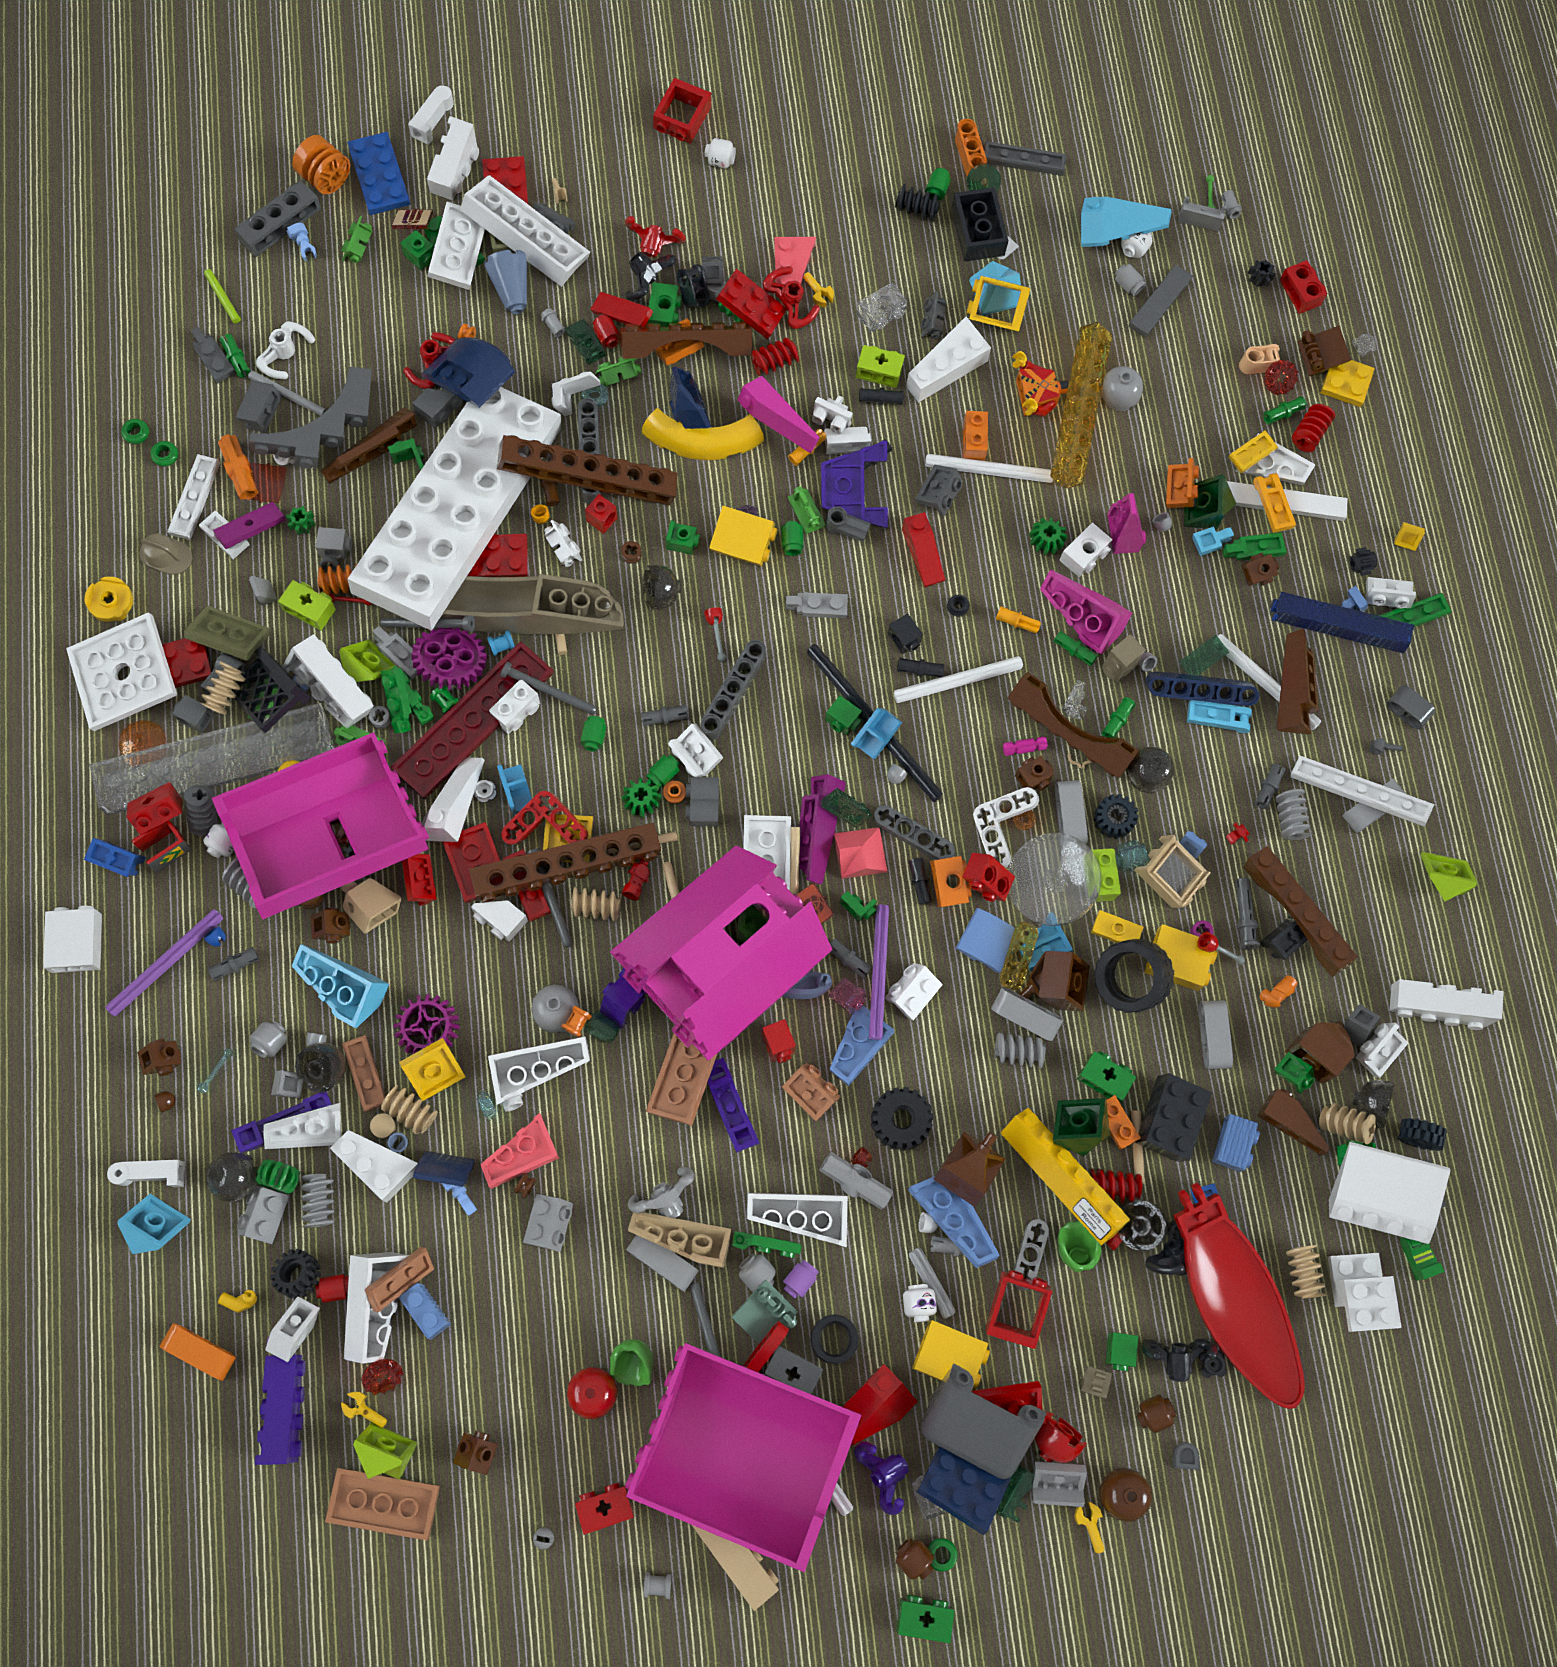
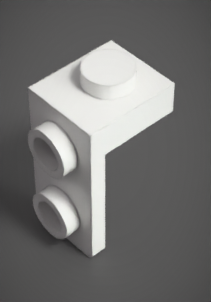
M583 372L580 375L564 378L559 382L553 383V397L551 399L553 407L564 416L572 414L571 394L599 386L600 380L592 372Z

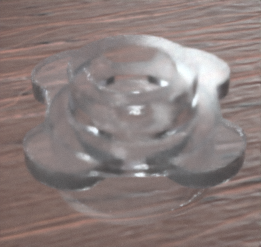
M1362 334L1359 338L1352 340V345L1356 347L1359 356H1365L1366 353L1375 352L1377 349L1375 339L1370 334Z

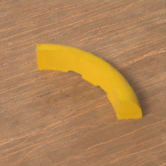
M657 407L649 415L642 427V434L662 449L664 447L673 451L678 456L697 460L725 459L729 455L740 452L743 454L764 442L763 432L751 414L735 423L721 427L685 429L682 423H677L676 420L664 414Z

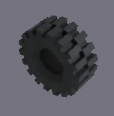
M896 1087L891 1091H886L877 1100L871 1114V1127L875 1131L874 1135L876 1138H879L884 1146L888 1145L892 1150H911L920 1145L929 1135L933 1126L932 1120L934 1119L933 1114H931L932 1107L930 1103L927 1104V1098L924 1095L920 1096L918 1094L919 1091L915 1089L911 1091L909 1087H903V1089ZM899 1109H904L911 1115V1124L906 1128H899L893 1122V1114Z

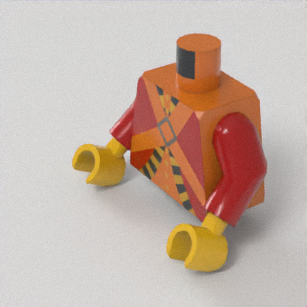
M1019 351L1012 356V358L1016 359L1012 365L1014 368L1020 367L1016 383L1024 416L1033 414L1045 417L1057 406L1060 394L1069 393L1068 380L1057 381L1055 372L1052 369H1046L1027 360L1024 352Z

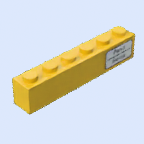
M1029 1108L1016 1115L1001 1132L1002 1136L1101 1246L1130 1220L1123 1210L1107 1195L1105 1190L1077 1162L1066 1148L1053 1142V1133L1047 1129Z

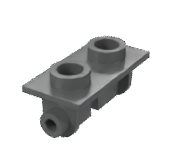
M534 202L533 209L567 235L569 230H574L576 223L573 222L572 218L562 214L558 215L557 211L548 207L545 203L538 204Z
M936 291L930 298L928 297L925 300L923 306L925 313L921 322V338L930 334L933 339H938L942 335L944 321L940 319H943L945 316L946 302L944 298H938V292Z

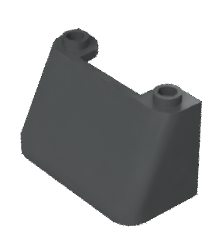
M953 1364L932 1394L921 1423L922 1434L929 1441L1001 1479H1008L1018 1468L1041 1428L1046 1412L1035 1406L1025 1405L1016 1416L972 1393L973 1377L967 1370Z

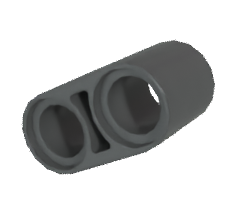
M1406 685L1400 686L1387 701V707L1415 729H1422L1435 713V708L1430 702Z

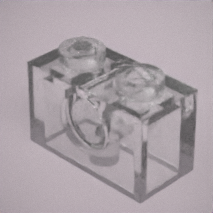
M892 282L859 301L856 314L867 329L873 332L876 329L884 328L888 322L901 318L905 314L907 300Z

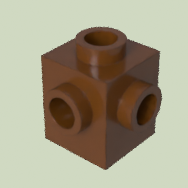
M1263 552L1251 556V562L1241 565L1248 586L1260 583L1263 586L1273 582L1272 577L1279 575L1277 571L1279 570V564L1275 557L1272 558L1271 554L1264 556Z
M1042 756L1036 759L1031 757L1022 763V767L1018 768L1015 777L1022 788L1028 787L1041 791L1051 784L1050 780L1054 775L1053 767Z
M327 908L311 915L312 939L326 940L328 944H335L341 942V939L350 936L351 924L349 922V915L346 912H341L338 908Z
M165 1039L154 1040L137 1052L143 1075L158 1073V1076L169 1075L173 1073L174 1068L181 1064V1053L177 1048L176 1040L166 1042Z
M475 1430L474 1435L464 1432L458 1444L453 1463L466 1470L487 1475L498 1444L490 1441V1435Z

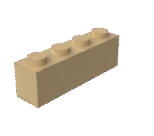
M692 1525L754 1611L779 1591L776 1585L779 1579L771 1568L765 1570L761 1565L760 1561L763 1560V1557L760 1553Z

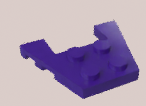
M881 441L878 444L867 446L853 453L821 463L822 509L829 511L833 507H841L851 516L882 528H888V507L865 508L864 463L887 462V441Z

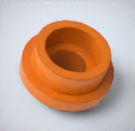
M670 781L663 788V796L670 803H680L686 796V788L679 781ZM673 788L679 790L675 795L670 792Z

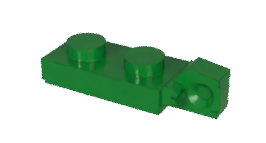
M1281 532L1240 537L1238 540H1234L1233 544H1227L1222 549L1224 558L1236 557L1237 560L1242 561L1251 560V556L1263 552L1264 556L1271 554L1272 557L1285 556L1287 553Z
M402 671L411 712L415 715L421 726L434 720L433 714L429 706L422 705L421 696L416 689L412 691L408 685L410 680L406 673Z
M395 668L380 671L394 733L410 731L409 714L412 712L402 669Z
M735 1231L732 1246L742 1250L750 1245H755L756 1251L770 1253L771 1249L780 1250L781 1256L791 1258L795 1257V1253L800 1254L802 1247L801 1243Z

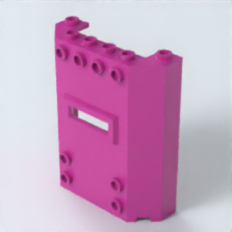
M374 732L212 798L249 885L248 889L262 919L428 850L425 841L429 839L428 833L424 825L422 826L420 821H416L415 817L417 815L413 805H407L406 800H409L404 787H398L397 784L401 783L396 770H390L384 756L388 752L382 739L377 740ZM337 819L340 820L355 855L346 859L329 824Z

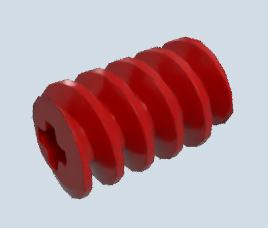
M784 338L782 342L778 340L774 345L770 343L767 345V348L762 346L759 348V352L752 350L751 360L758 376H760L761 370L765 375H768V367L775 372L776 364L783 369L784 361L791 366V358L796 363L799 362L796 345L789 338Z
M1314 404L1309 407L1308 412L1292 434L1293 444L1303 452H1313L1335 419V412L1323 404Z
M1091 1169L1090 1176L1109 1194L1113 1201L1116 1195L1119 1196L1120 1203H1124L1126 1197H1129L1130 1204L1134 1203L1135 1198L1140 1199L1143 1185L1141 1174H1136L1133 1177V1174L1128 1172L1123 1176L1121 1171H1117L1114 1176L1112 1170H1107L1104 1175L1102 1169H1097L1095 1173Z

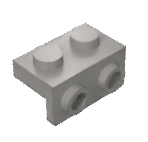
M255 1186L247 1195L245 1214H242L238 1220V1234L272 1244L289 1195Z
M536 1194L523 1243L560 1252L572 1215L573 1203L560 1198Z
M1035 1462L1031 1479L1033 1503L1083 1507L1085 1504L1083 1490L1087 1476L1086 1465Z

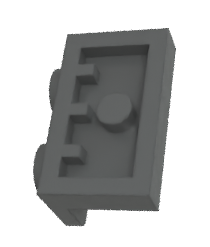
M934 464L915 498L917 504L936 508L939 515L945 516L947 510L952 506L957 492L962 487L963 481L958 470Z

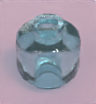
M1133 840L1117 846V854H1115L1117 868L1122 867L1125 873L1135 871L1136 867L1146 866V861H1149L1144 843L1140 844L1139 841Z

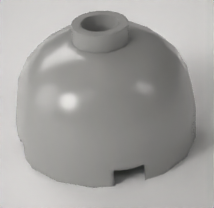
M1118 366L1109 370L1104 375L1099 386L1100 398H1103L1107 407L1116 411H1126L1130 407L1137 405L1143 393V381L1139 373L1128 366Z
M553 984L545 986L537 992L533 999L531 1008L533 1019L546 1032H565L566 1030L561 1025L567 1022L573 1012V1006L579 1007V1002L572 990L563 985Z

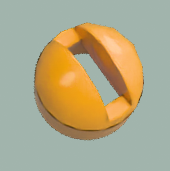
M542 504L534 506L531 509L532 519L537 524H545L549 520L547 506Z

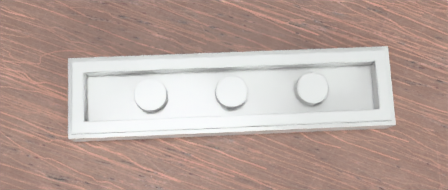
M197 454L167 532L169 535L191 540L220 466L219 459Z

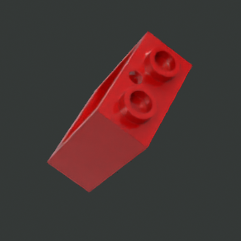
M674 78L653 114L654 129L691 144L712 107V93ZM673 99L697 108L689 124L665 115Z
M1009 1270V1273L1002 1271L985 1327L986 1333L993 1337L1036 1349L1053 1292L1051 1286L1047 1285L1048 1282L1041 1278L1033 1277V1280L1024 1278V1274L1015 1270ZM1007 1282L1041 1292L1030 1331L996 1321Z

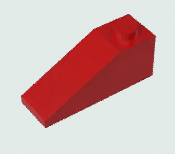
M923 512L904 518L902 532L923 586L928 587L944 582L943 568L926 513Z

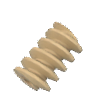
M220 661L219 664L224 670H215L219 679H210L215 684V687H206L211 694H202L206 703L201 704L220 714L226 715L227 710L223 706L232 705L227 698L236 697L232 689L240 690L241 687L236 681L244 682L245 678L241 675L242 671Z
M574 887L571 910H573L575 917H579L581 911H583L584 918H588L592 912L593 918L598 919L601 913L602 919L605 921L611 914L612 921L616 922L620 914L622 893L617 899L614 891L611 892L609 897H606L605 890H602L600 896H597L596 889H593L591 894L588 895L586 888L582 890L581 894H578L577 887Z
M396 1085L383 1100L381 1110L384 1112L389 1111V1115L392 1118L397 1116L399 1123L405 1121V1127L408 1129L413 1127L412 1132L414 1134H419L420 1132L423 1134L435 1120L438 1111L435 1110L429 1114L430 1105L420 1108L421 1099L413 1103L415 1095L412 1093L405 1097L407 1089L403 1088L398 1092V1085Z
M1333 1103L1330 1108L1326 1106L1321 1111L1319 1126L1322 1131H1329L1331 1134H1338L1341 1137H1347L1350 1140H1356L1366 1145L1372 1141L1375 1133L1376 1118L1373 1114H1370L1366 1119L1365 1112L1361 1111L1357 1116L1356 1109H1351L1348 1112L1347 1106L1340 1108L1338 1103Z
M1317 1245L1297 1247L1286 1252L1287 1256L1295 1258L1288 1262V1265L1296 1267L1295 1270L1290 1272V1275L1298 1277L1296 1281L1292 1282V1285L1300 1287V1290L1294 1292V1295L1302 1297V1299L1327 1296V1294L1319 1292L1320 1289L1325 1287V1284L1317 1282L1318 1279L1323 1277V1274L1315 1272V1269L1321 1267V1263L1313 1262V1259L1319 1257V1253L1311 1252V1249L1317 1247Z

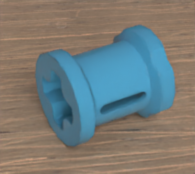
M509 630L505 631V634L494 638L487 637L494 656H497L499 652L508 649L512 650L515 647Z

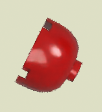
M588 1367L578 1371L568 1384L567 1399L569 1406L575 1414L584 1419H597L605 1416L613 1409L617 1400L618 1388L615 1379L609 1372L599 1367Z
M1046 1412L1044 1422L1035 1436L1036 1445L1040 1449V1456L1050 1463L1053 1460L1058 1463H1069L1075 1460L1087 1445L1086 1441L1082 1443L1080 1441L1083 1436L1061 1417L1056 1421L1052 1418L1053 1413Z

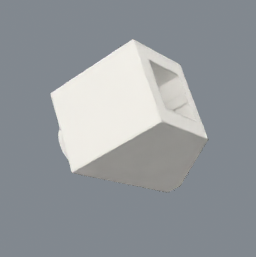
M509 901L474 903L471 906L475 913L473 917L483 926L487 923L492 927L491 932L500 940L505 938L510 942L528 922L526 915Z

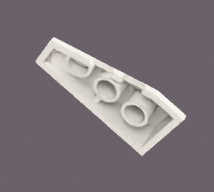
M466 758L457 766L423 818L422 826L424 825L429 839L425 841L458 842L485 761L483 758Z

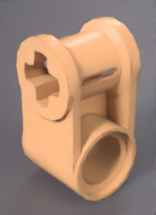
M1270 344L1267 346L1249 347L1239 362L1240 370L1249 375L1279 371L1284 366L1278 354L1279 346L1277 344Z

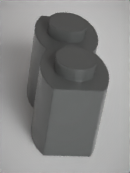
M691 777V784H686V797L690 798V806H686L685 818L690 820V826L718 827L719 777Z

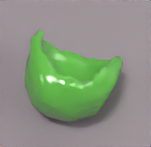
M1079 1220L1067 1222L1059 1230L1058 1251L1063 1263L1074 1272L1093 1269L1098 1263L1102 1252L1101 1245Z
M627 1339L617 1345L610 1357V1375H613L616 1382L625 1385L632 1384L634 1386L649 1385L651 1383L654 1360L649 1346L637 1339Z

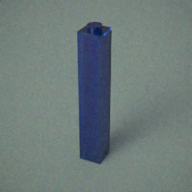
M1280 592L1277 599L1273 598L1270 611L1273 612L1272 621L1403 654L1411 643L1414 629L1413 624L1285 592Z

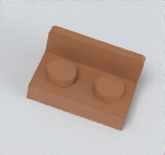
M806 1063L789 1078L782 1088L817 1121L841 1096L838 1094V1089L832 1083L826 1082L820 1076L821 1072L814 1065Z

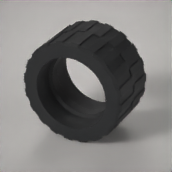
M1145 939L1126 940L1109 946L1106 951H1103L1099 960H1097L1096 969L1094 970L1095 986L1100 997L1104 999L1107 1005L1124 1013H1137L1161 1004L1170 994L1171 987L1174 984V970L1171 959H1169L1165 950H1162L1159 945ZM1129 953L1140 954L1150 963L1153 969L1154 982L1152 989L1141 998L1129 997L1123 993L1116 982L1115 970L1117 963L1122 956Z

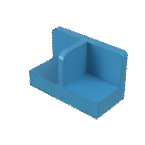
M877 708L851 745L860 748L871 758L876 759L903 722L888 710Z
M521 764L504 770L502 765H498L497 768L506 797L514 816L532 797Z

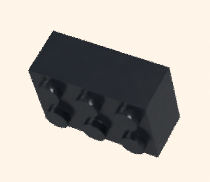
M995 187L954 193L951 210L964 262L1005 256L1009 240Z
M1170 1073L1157 1076L1138 1132L1141 1138L1135 1141V1143L1177 1162L1190 1161L1212 1092Z

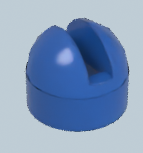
M216 926L204 937V940L211 946L218 947L221 946L218 940L225 942L226 935L219 926Z

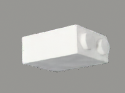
M79 906L77 910L58 907L54 908V911L45 912L43 968L51 973L100 970L102 914L92 906Z

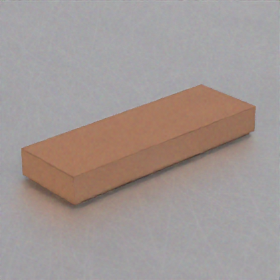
M363 1035L342 1043L363 1111L368 1112L381 1107L386 1095L367 1036Z
M425 1247L418 1248L364 1289L373 1311L380 1312L434 1270Z

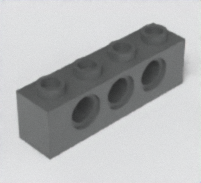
M300 180L296 184L291 185L284 193L275 197L262 209L257 210L247 220L242 221L234 230L239 242L256 258L287 235V227L296 223H303L321 210L317 195Z

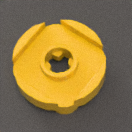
M103 577L95 585L92 583L88 587L84 599L89 612L96 619L104 622L124 620L133 605V593L121 579L116 577ZM112 595L114 600L107 604L104 598H109Z

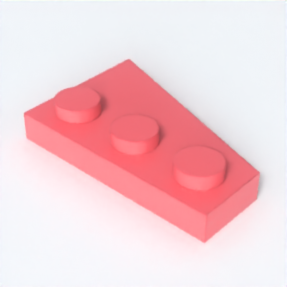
M774 237L775 269L787 266L793 268L791 274L777 277L775 279L776 283L785 284L788 281L802 283L811 252L816 243V237Z
M540 1113L533 1118L534 1120L530 1124L520 1129L516 1136L506 1145H502L480 1164L490 1189L559 1159Z

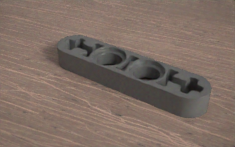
M882 805L875 810L873 816L875 825L934 860L954 856V845L940 835L889 806ZM888 813V819L881 821L879 814ZM896 817L897 820L894 824V827L892 828L890 827L892 823L891 821H894V818ZM901 823H906L910 826V832L902 834L898 831L897 826ZM920 835H927L930 838V843L926 846L919 844L917 838ZM934 841H937L938 843L933 851H931L930 849L932 848ZM947 847L948 854H945L944 857L941 856V851L938 848L943 849Z

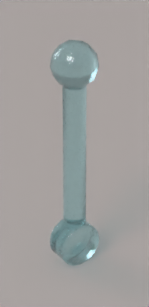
M231 1049L224 1050V1056L204 1083L198 1085L197 1089L199 1092L206 1093L208 1091V1084L227 1058L232 1057L233 1051Z

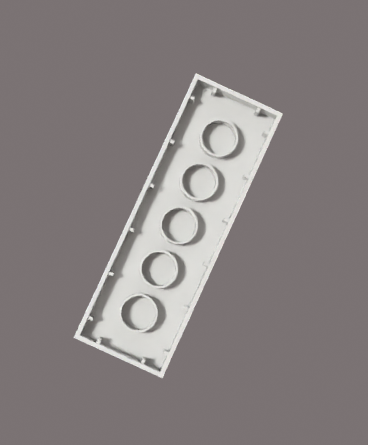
M502 387L480 408L467 402L348 577L351 593L432 631L530 479V476L497 470L499 444L503 435H515L520 439L538 440L543 444L552 445L561 431V414ZM519 453L522 457H526L523 453Z

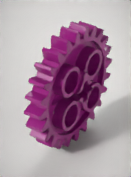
M438 628V631L434 629L432 631L429 630V634L422 632V639L416 638V645H413L412 661L413 668H416V674L422 675L423 682L430 679V686L438 683L439 689L447 685L448 690H451L452 685H455L459 690L462 683L469 687V680L477 682V676H482V671L486 668L487 654L485 653V646H481L482 640H476V633L468 635V632L465 630L460 631V628Z

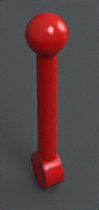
M333 593L329 595L332 598V603L335 601L365 603L367 606L372 605L371 602L362 598L335 596Z

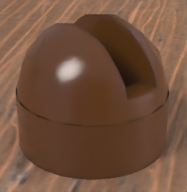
M163 1091L155 1094V1100L161 1113L174 1107L176 1098L171 1092Z

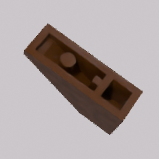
M1278 1088L1270 1092L1257 1116L1318 1155L1328 1153L1330 1150L1329 1146L1299 1101L1293 1098V1094L1285 1089L1279 1090Z

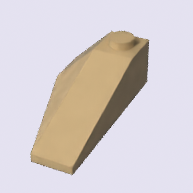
M644 1212L633 1213L628 1228L629 1232L699 1264L724 1268L731 1229Z

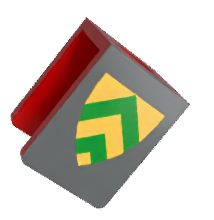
M170 820L132 840V843L143 852L173 832L178 841L146 862L156 873L192 850L177 827Z

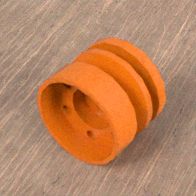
M313 135L306 138L296 149L292 161L294 171L306 181H309L322 194H331L338 190L346 181L351 166L349 159L321 135Z

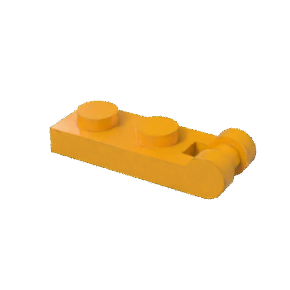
M1272 473L1264 478L1262 476L1255 477L1253 480L1254 487L1258 490L1272 532L1293 529L1296 523L1278 474Z

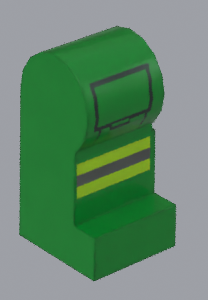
M1400 1237L1401 1246L1416 1281L1425 1280L1445 1272L1441 1262H1437L1430 1244Z

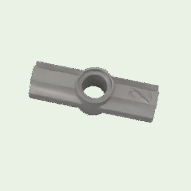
M833 1152L826 1156L819 1171L841 1184V1188L845 1193L855 1198L860 1196L880 1210L886 1207L893 1195V1190L872 1178L871 1173L864 1166L859 1164L853 1166Z

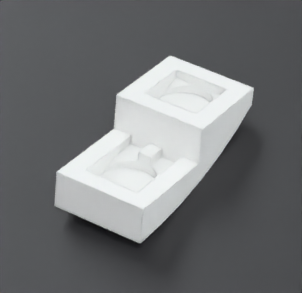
M214 511L199 524V527L224 552L234 559L250 544L247 540H244L225 549L214 536L213 530L229 522L217 511Z

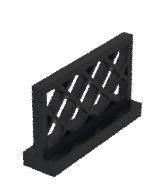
M260 646L254 651L258 658L241 674L245 681H236L239 686L243 685L242 690L236 691L232 689V691L236 694L234 699L260 730L266 733L298 701L305 705L311 698L282 666ZM260 668L259 674L254 675V673ZM269 678L268 684L263 685L264 679ZM256 681L255 687L250 688L251 683ZM278 688L277 694L272 695L273 689ZM265 691L264 697L259 698L260 692ZM252 694L251 700L246 701L247 696ZM289 698L283 705H281L282 699ZM274 701L273 707L268 708L269 702ZM261 705L260 710L255 711L256 706ZM270 715V717L264 722L265 716Z

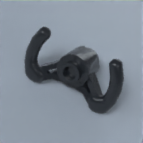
M642 252L634 255L630 259L629 264L631 270L637 276L638 290L635 292L627 291L625 293L626 298L634 301L644 297L649 292V285L657 280L658 272L664 268L672 267L677 258L669 254L651 261Z
M1172 1220L1166 1226L1169 1239L1164 1245L1163 1250L1159 1254L1147 1257L1145 1266L1147 1269L1163 1275H1186L1184 1240L1181 1239L1176 1221Z
M1201 1338L1195 1339L1189 1345L1177 1342L1172 1343V1346L1168 1347L1152 1339L1144 1340L1141 1345L1142 1352L1148 1358L1155 1361L1161 1358L1166 1363V1373L1169 1375V1379L1177 1382L1189 1380L1190 1374H1192V1362L1202 1350L1208 1351L1207 1357L1211 1360L1215 1359L1218 1354L1217 1347L1211 1341Z

